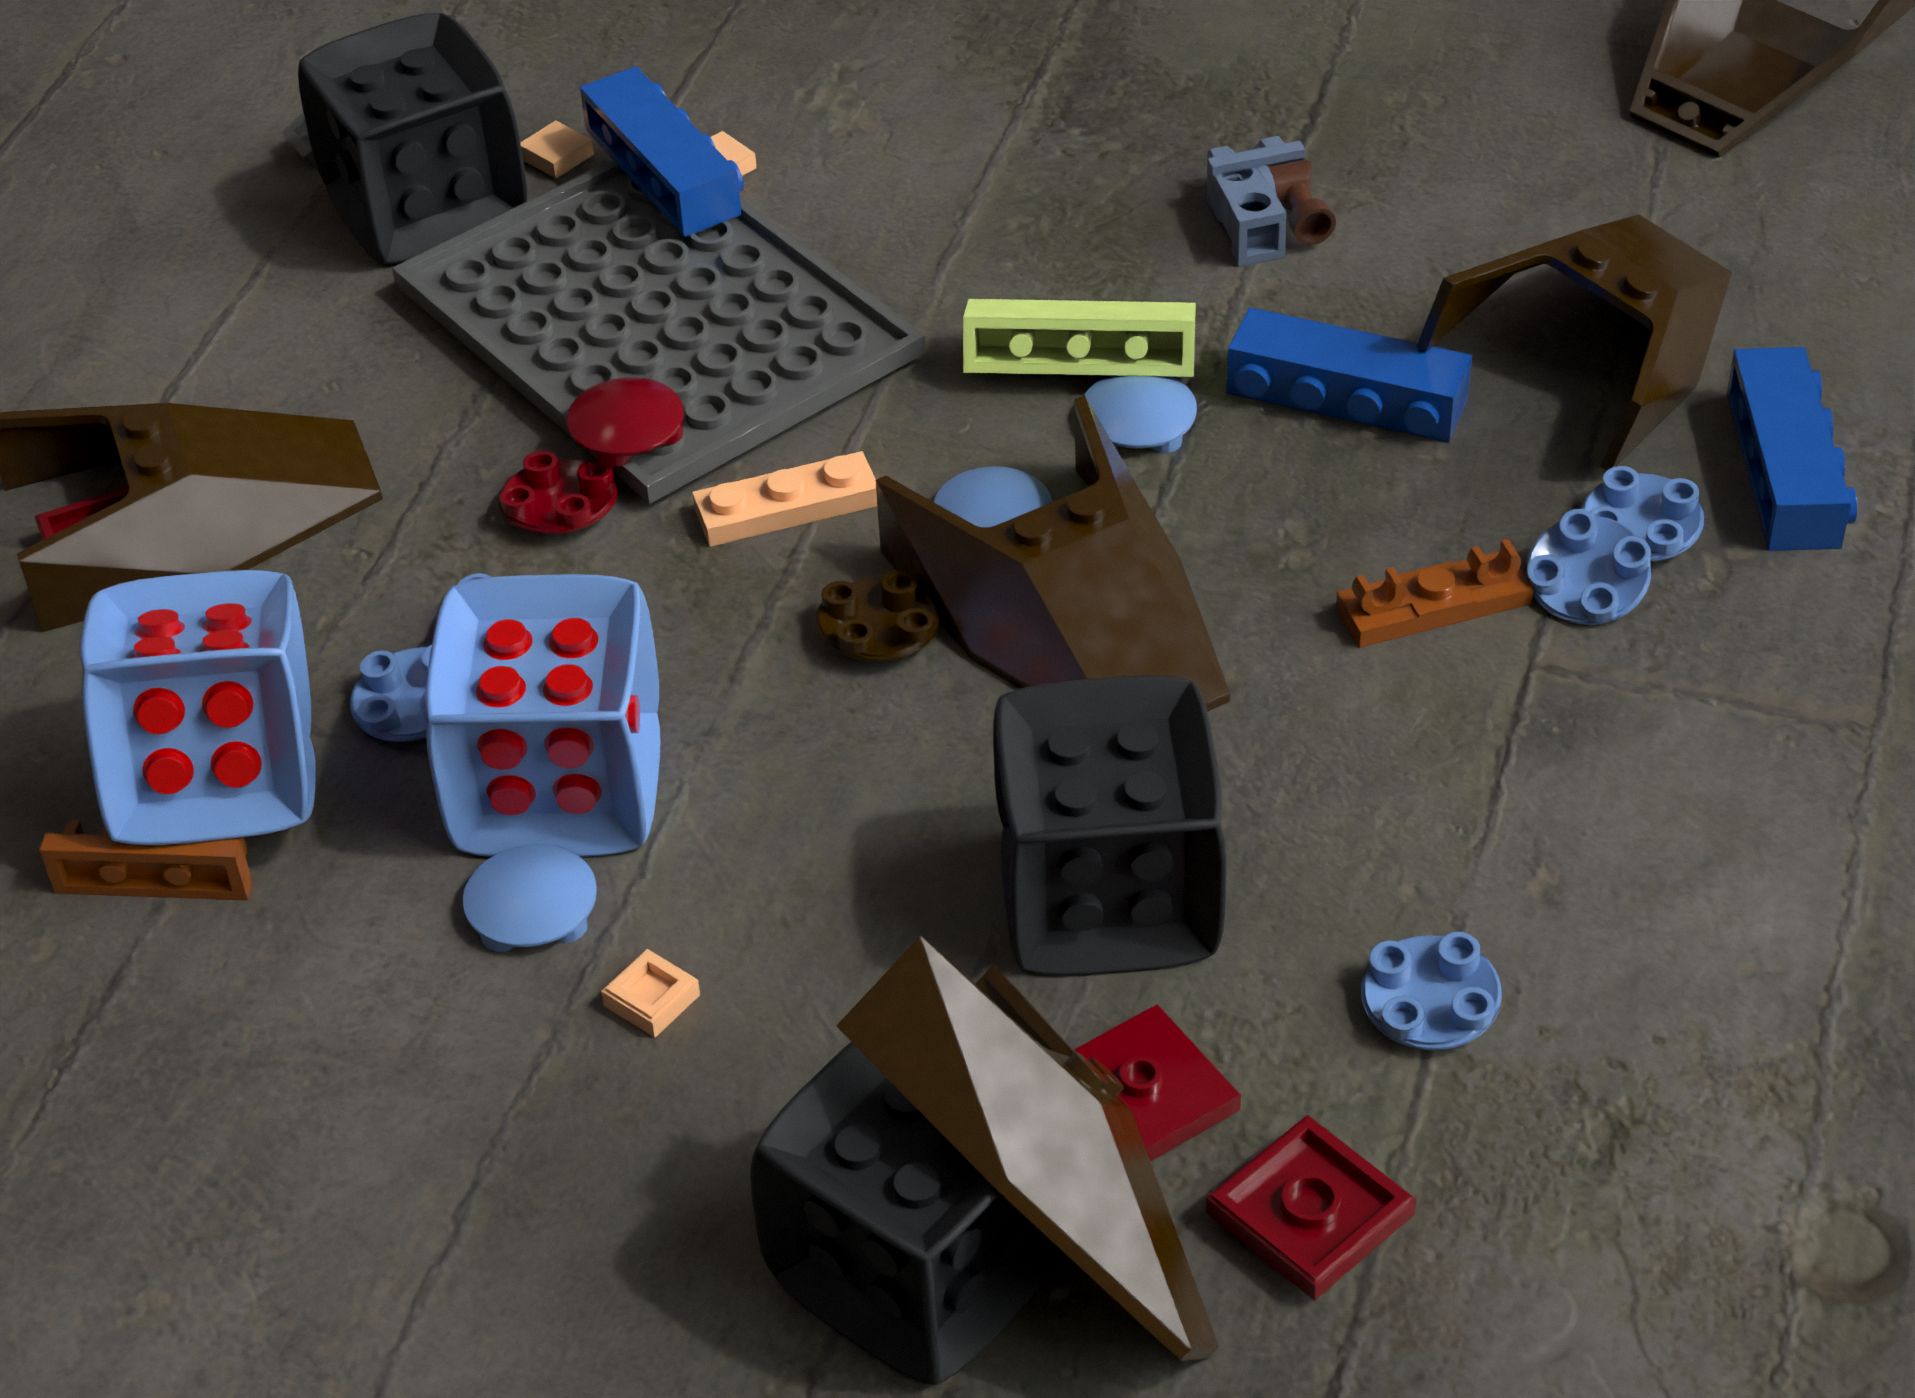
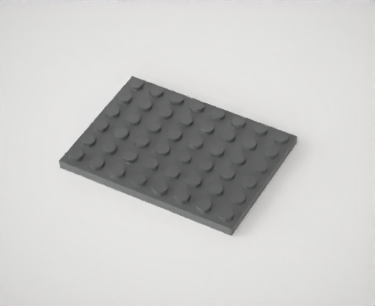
M613 160L392 267L395 285L569 435L567 427L568 410L573 401L592 386L612 379L636 377L654 380L671 388L681 399L684 408L683 437L673 445L659 446L649 452L633 455L626 464L612 467L613 473L649 504L925 354V336L741 197L742 215L684 237ZM587 450L589 453H591V454L597 459V456H596V453H595V452H592V451H590V450Z

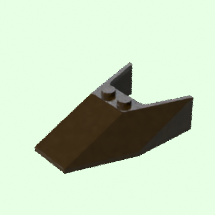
M1666 0L1630 108L1631 117L1721 157L1858 54L1915 6V0H1878L1861 25L1850 30L1837 27L1776 0Z
M1641 215L1583 229L1443 278L1416 347L1427 352L1514 274L1542 264L1555 268L1643 324L1649 331L1650 338L1628 409L1600 466L1606 471L1612 467H1617L1695 390L1701 377L1732 274L1728 269Z
M1085 395L1074 399L1075 471L1089 487L992 527L976 526L888 476L875 480L881 553L896 571H906L915 575L918 580V589L922 590L938 608L939 622L971 660L1018 688L1095 678L1144 675L1172 676L1195 682L1203 696L1207 712L1230 702L1228 685L1182 562Z
M175 403L0 412V476L5 491L118 461L122 462L129 485V493L121 501L17 553L42 632L84 621L87 606L92 596L105 588L139 579L248 570L383 499L381 489L354 420Z
M920 936L836 1026L999 1193L1180 1361L1210 1358L1219 1348L1133 1113L1118 1097V1094L1125 1088L1123 1084L1097 1059L1091 1057L1087 1060L1075 1051L996 966L992 965L976 983H973L925 937Z

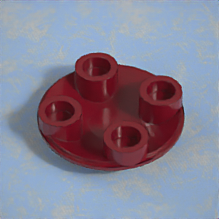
M636 377L618 378L599 383L581 393L568 410L567 427L571 437L580 446L596 453L599 463L608 467H618L629 462L633 455L649 452L659 446L673 445L680 441L684 432V408L679 396L671 388L660 382Z
M537 451L523 459L524 469L517 472L505 483L499 495L500 510L510 523L535 533L556 534L579 530L602 519L613 508L618 492L612 467L602 465L597 459L589 461L566 458L558 459L557 455L553 452Z

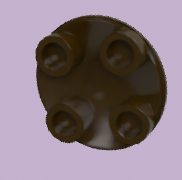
M901 570L891 571L885 574L882 579H865L852 583L834 581L827 584L821 592L822 603L816 614L817 631L821 639L830 648L844 656L864 661H890L918 652L935 637L940 621L938 608L922 590L918 589V580L915 575Z

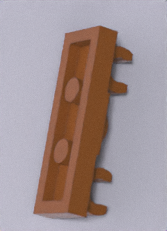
M1509 539L1501 540L1500 551L1484 555L1479 546L1470 549L1466 560L1454 563L1449 561L1397 574L1395 569L1391 567L1386 569L1385 580L1369 584L1364 575L1356 576L1352 583V588L1337 591L1336 608L1359 648L1531 605L1533 587L1520 569V556Z
M72 819L65 826L63 833H45L39 850L55 894L248 901L253 886V880L246 860L248 847L245 837L186 844L132 845L112 841L104 823L99 835L84 834L80 820Z

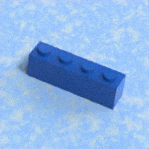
M637 66L580 86L586 131L684 237L742 215L739 192L744 189V181L737 164L733 160L728 161L716 149L710 136L706 133L702 134L690 122L684 109L676 108L665 96L662 87L657 82L652 83Z
M1249 307L1228 347L1226 393L1449 443L1468 401L1472 355L1438 347H1431L1427 352H1424L1416 347L1417 343Z
M1805 347L1734 349L1726 395L1768 551L1842 549L1846 526L1856 521L1857 496L1853 487H1846L1844 451L1842 447H1834L1832 440L1833 415L1831 409L1823 408L1821 403L1822 380L1820 372L1811 369Z

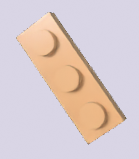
M863 451L836 456L831 459L794 468L781 469L773 473L731 483H723L692 492L694 510L709 547L877 506L876 479Z

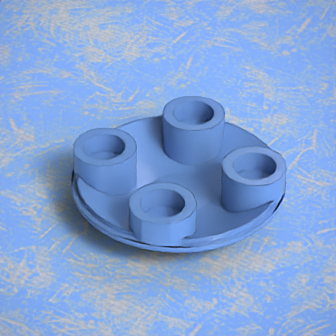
M1110 375L1096 382L1085 393L1088 402L1115 448L1119 446L1134 449L1150 448L1157 453L1163 454L1174 452L1181 447L1182 435L1193 425L1197 414V404L1192 392L1182 382L1171 376Z
M996 466L976 468L956 475L940 488L934 499V503L979 527L996 526L1052 502L1048 489L1034 476L1017 469Z
M1617 466L1607 470L1603 475V483L1595 487L1587 495L1581 508L1588 510L1594 516L1606 517L1620 522L1634 531L1639 537L1647 541L1651 551V561L1668 559L1686 551L1700 537L1704 526V512L1699 502V489L1694 482L1685 478L1669 479L1654 474L1637 473V471L1627 466Z
M1573 509L1566 512L1561 517L1560 522L1544 531L1533 544L1526 564V577L1533 587V596L1536 601L1555 617L1582 625L1611 622L1632 611L1644 598L1649 588L1652 574L1651 551L1647 541L1639 537L1624 524L1606 517L1594 516L1591 512L1584 509Z
M432 645L406 649L396 653L380 650L372 652L361 661L360 672L362 676L358 679L352 690L350 709L354 721L364 732L375 738L394 742L426 738L428 721L425 704L426 682Z
M523 845L507 849L492 856L474 871L464 889L463 907L468 922L480 934L482 944L488 950L506 952L514 947H533L553 941L570 943L581 938L587 931V917L596 901L597 886L591 868L575 853L553 845Z
M1452 932L1444 937L1432 935L1416 936L1398 942L1384 941L1376 945L1370 953V964L1362 979L1361 998L1364 1010L1370 1021L1390 1039L1416 1049L1445 1050L1471 1042L1491 1026L1500 1009L1502 989L1495 968L1480 953L1479 942L1470 934Z

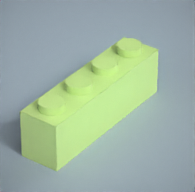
M968 299L963 316V373L1194 377L1196 303Z

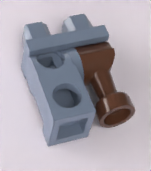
M1279 136L1260 139L1253 150L1235 153L1228 146L1209 149L1207 152V204L1210 210L1214 212L1216 219L1222 222L1232 241V255L1238 267L1285 258L1286 209L1291 211L1289 217L1290 229L1300 243L1305 245L1319 244L1333 233L1336 226L1335 215L1325 201L1312 198L1311 161L1304 159L1305 148L1301 141L1284 143Z

